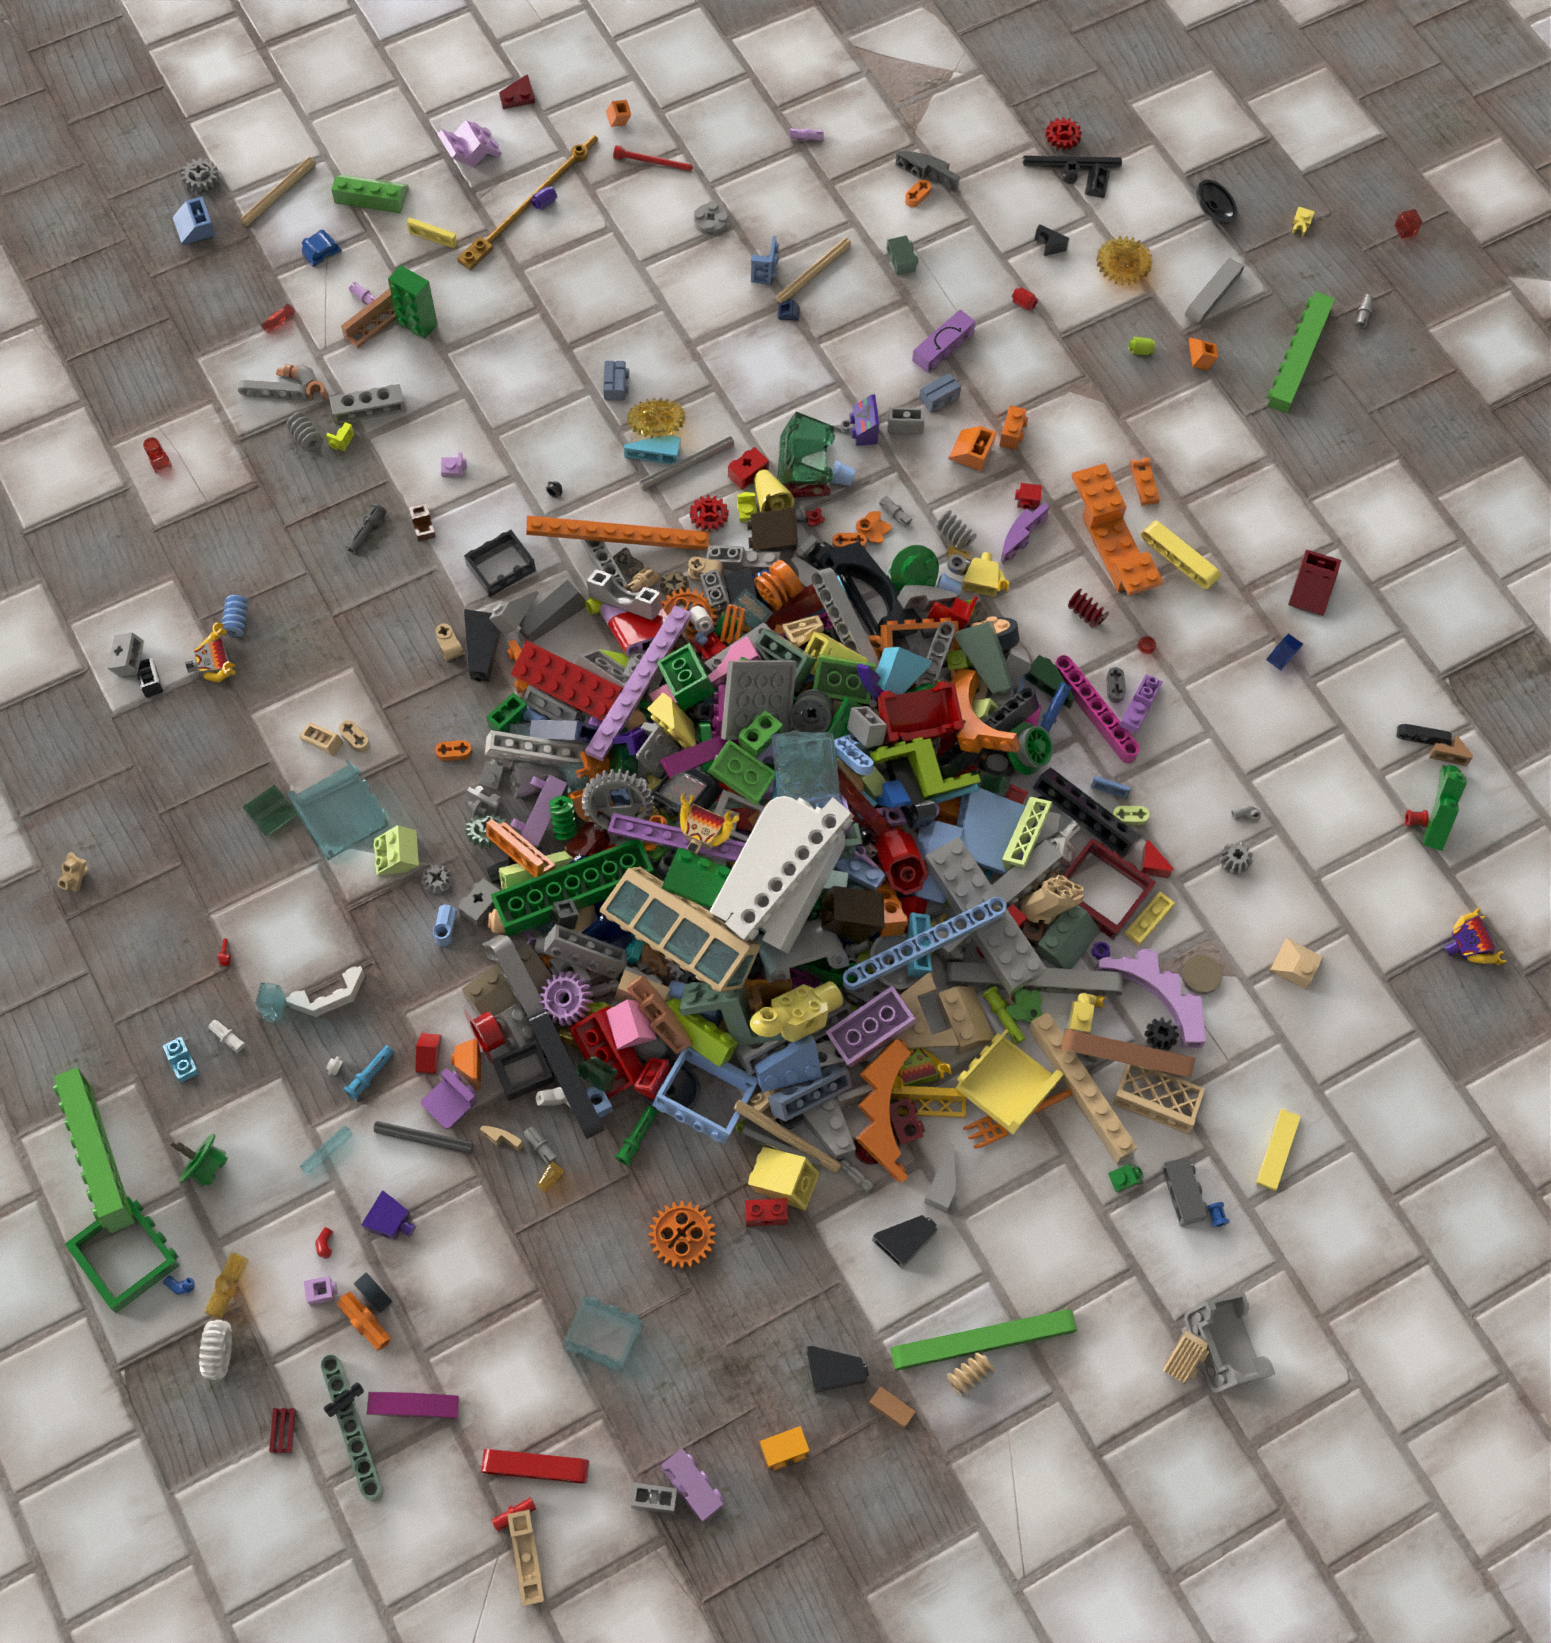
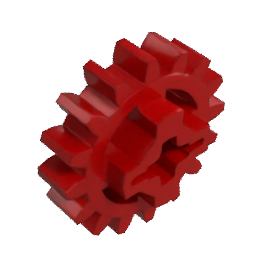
M1064 117L1061 120L1056 118L1055 122L1050 121V125H1047L1045 137H1047V142H1051V147L1056 145L1057 150L1062 147L1063 151H1065L1066 147L1071 150L1072 145L1077 147V143H1080L1082 135L1081 126H1076V121L1070 122L1071 118L1065 120Z
M707 495L706 499L700 496V501L694 500V505L690 506L689 511L691 523L695 524V528L702 527V531L708 529L709 533H711L712 529L718 531L719 526L724 528V522H728L729 510H727V504H723L722 498L717 500V496H714L713 499L709 495Z

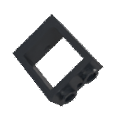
M537 1041L492 1059L508 1101L553 1083L552 1076L555 1074L550 1064L547 1065L546 1055ZM536 1053L545 1076L513 1089L504 1066Z

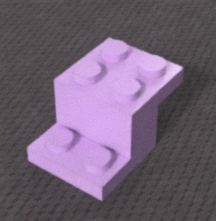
M465 120L454 134L444 130L438 133L451 158L471 167H475L486 154L497 158L502 154L499 144L491 136V131L486 127H480L475 122L471 123Z

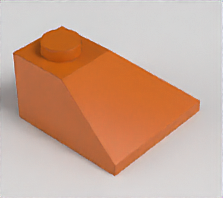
M472 1039L455 1046V1053H451V1064L455 1065L456 1071L476 1090H481V1049L478 1040Z

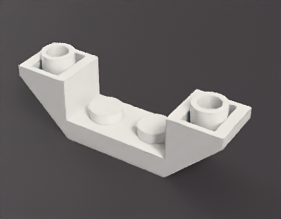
M361 966L351 967L342 974L348 987L346 989L341 988L334 991L332 995L319 997L313 1003H310L304 990L295 991L285 999L291 1009L314 1017L354 1001L365 977Z

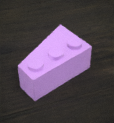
M681 1448L661 1465L662 1471L703 1524L723 1507L721 1501L724 1498L716 1488L713 1490L708 1484L710 1482L709 1478L703 1471L699 1472L695 1466L697 1464L696 1461Z

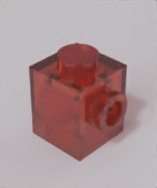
M1416 209L1400 212L1394 226L1402 239L1417 235L1422 220Z

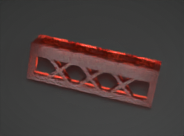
M813 584L803 588V591L794 598L788 597V603L782 604L779 610L772 608L770 605L763 607L764 619L770 629L775 631L776 624L783 625L798 621L823 609L824 606Z
M839 769L830 772L826 776L827 780L822 784L824 789L830 795L840 793L850 803L848 809L854 815L852 819L858 825L867 827L870 830L872 827L877 833L876 835L873 833L872 841L876 842L891 825ZM831 783L838 791H835L829 784Z

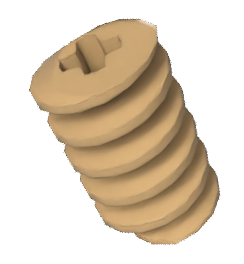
M975 1353L973 1355L974 1359L968 1358L967 1364L962 1363L960 1369L955 1368L953 1370L954 1375L951 1373L947 1374L949 1384L960 1397L961 1391L966 1394L969 1393L967 1386L975 1389L974 1381H977L979 1384L982 1383L981 1375L988 1379V1370L993 1374L995 1373L994 1367L982 1353L981 1355Z

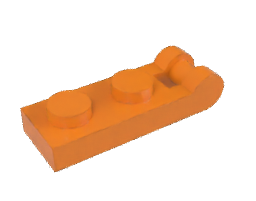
M1149 457L1139 461L1137 459L1130 460V467L1141 506L1159 503L1160 498Z

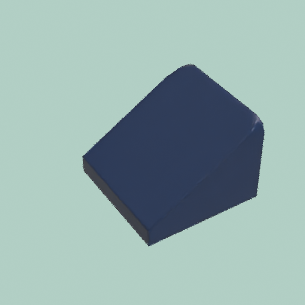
M795 300L779 304V320H799L800 306Z

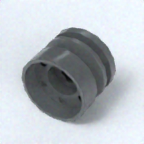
M811 689L802 692L797 697L790 715V721L795 731L803 732V735L810 736L811 733L821 735L827 730L834 708L828 695L820 690Z

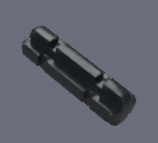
M358 1382L352 1385L350 1390L347 1389L335 1398L333 1403L330 1402L324 1407L326 1414L329 1417L334 1416L338 1413L337 1410H342L354 1401V1397L362 1395L364 1393L363 1387Z

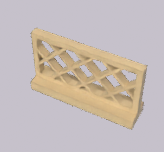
M1126 1064L1112 1104L1189 1135L1194 1126L1205 1088L1162 1071ZM1130 1066L1138 1069L1141 1075L1132 1077L1129 1071ZM1148 1076H1157L1160 1082L1152 1085ZM1143 1078L1148 1087L1139 1089L1135 1081ZM1172 1082L1177 1085L1179 1090L1171 1093L1167 1084ZM1131 1083L1135 1091L1132 1093L1122 1090L1123 1086ZM1163 1086L1167 1094L1158 1097L1155 1088ZM1150 1090L1154 1099L1149 1101L1143 1097L1142 1093ZM1186 1091H1195L1199 1093L1198 1097L1190 1100ZM1182 1094L1186 1102L1178 1105L1173 1096ZM1169 1098L1173 1107H1164L1161 1101ZM1189 1106L1192 1112L1191 1117L1184 1115L1180 1108Z

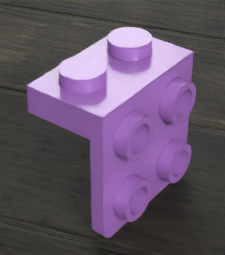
M446 1068L441 1073L443 1080L421 1100V1105L445 1129H450L477 1103L474 1089L468 1084L466 1086L460 1082L462 1078L455 1071L451 1073Z

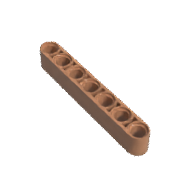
M1065 1029L1061 1049L1190 1078L1192 1077L1196 1059L1191 1056Z

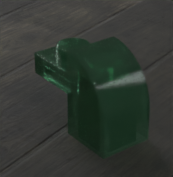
M983 770L971 771V776L979 774L981 781L978 783L979 788L999 796H1006L1010 787L1011 777L993 775Z

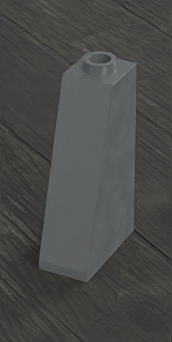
M566 580L524 616L519 624L521 627L519 632L525 639L529 637L534 642L584 609L586 600L570 581Z

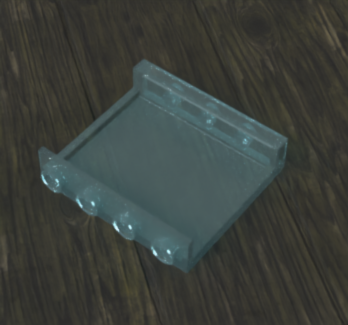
M346 760V767L302 792L296 794L292 790L287 793L291 804L327 861L389 826L387 822L389 816L385 809L378 807L379 801L376 795L369 793L368 789L370 787L365 779H360L358 776L360 771L355 764L351 765L349 760Z

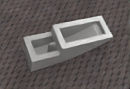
M908 585L903 587L897 599L903 609L919 607L923 613L930 611L934 601L951 608L953 601L959 596L957 593L937 587Z

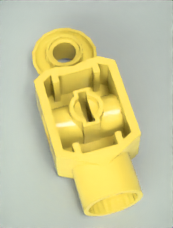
M830 981L816 988L803 984L792 991L772 999L770 1007H764L752 1016L750 1027L757 1035L773 1037L781 1033L785 1040L794 1043L826 1027L828 1013L840 1008L843 1004L842 994L839 988Z

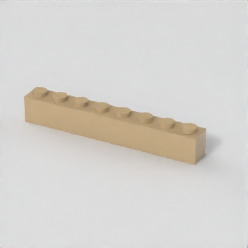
M1047 1012L1031 1021L1028 1030L1055 1071L1058 1069L1064 1074L1061 1078L1062 1082L1072 1092V1097L1116 1164L1133 1155L1138 1147L1076 1053L1061 1049L1064 1035L1050 1014Z

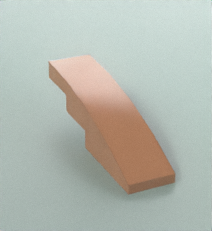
M643 975L627 986L626 989L640 1003L638 1008L651 1021L650 1027L676 1054L692 1044V1041L671 1008Z

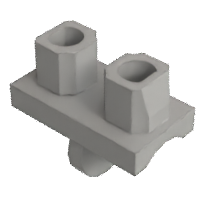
M479 785L474 789L469 787L466 790L467 796L464 803L472 808L471 815L476 816L478 813L483 815L487 813L488 816H491L492 813H495V817L497 816V810L501 801L500 796L492 794L490 797L486 796V790Z

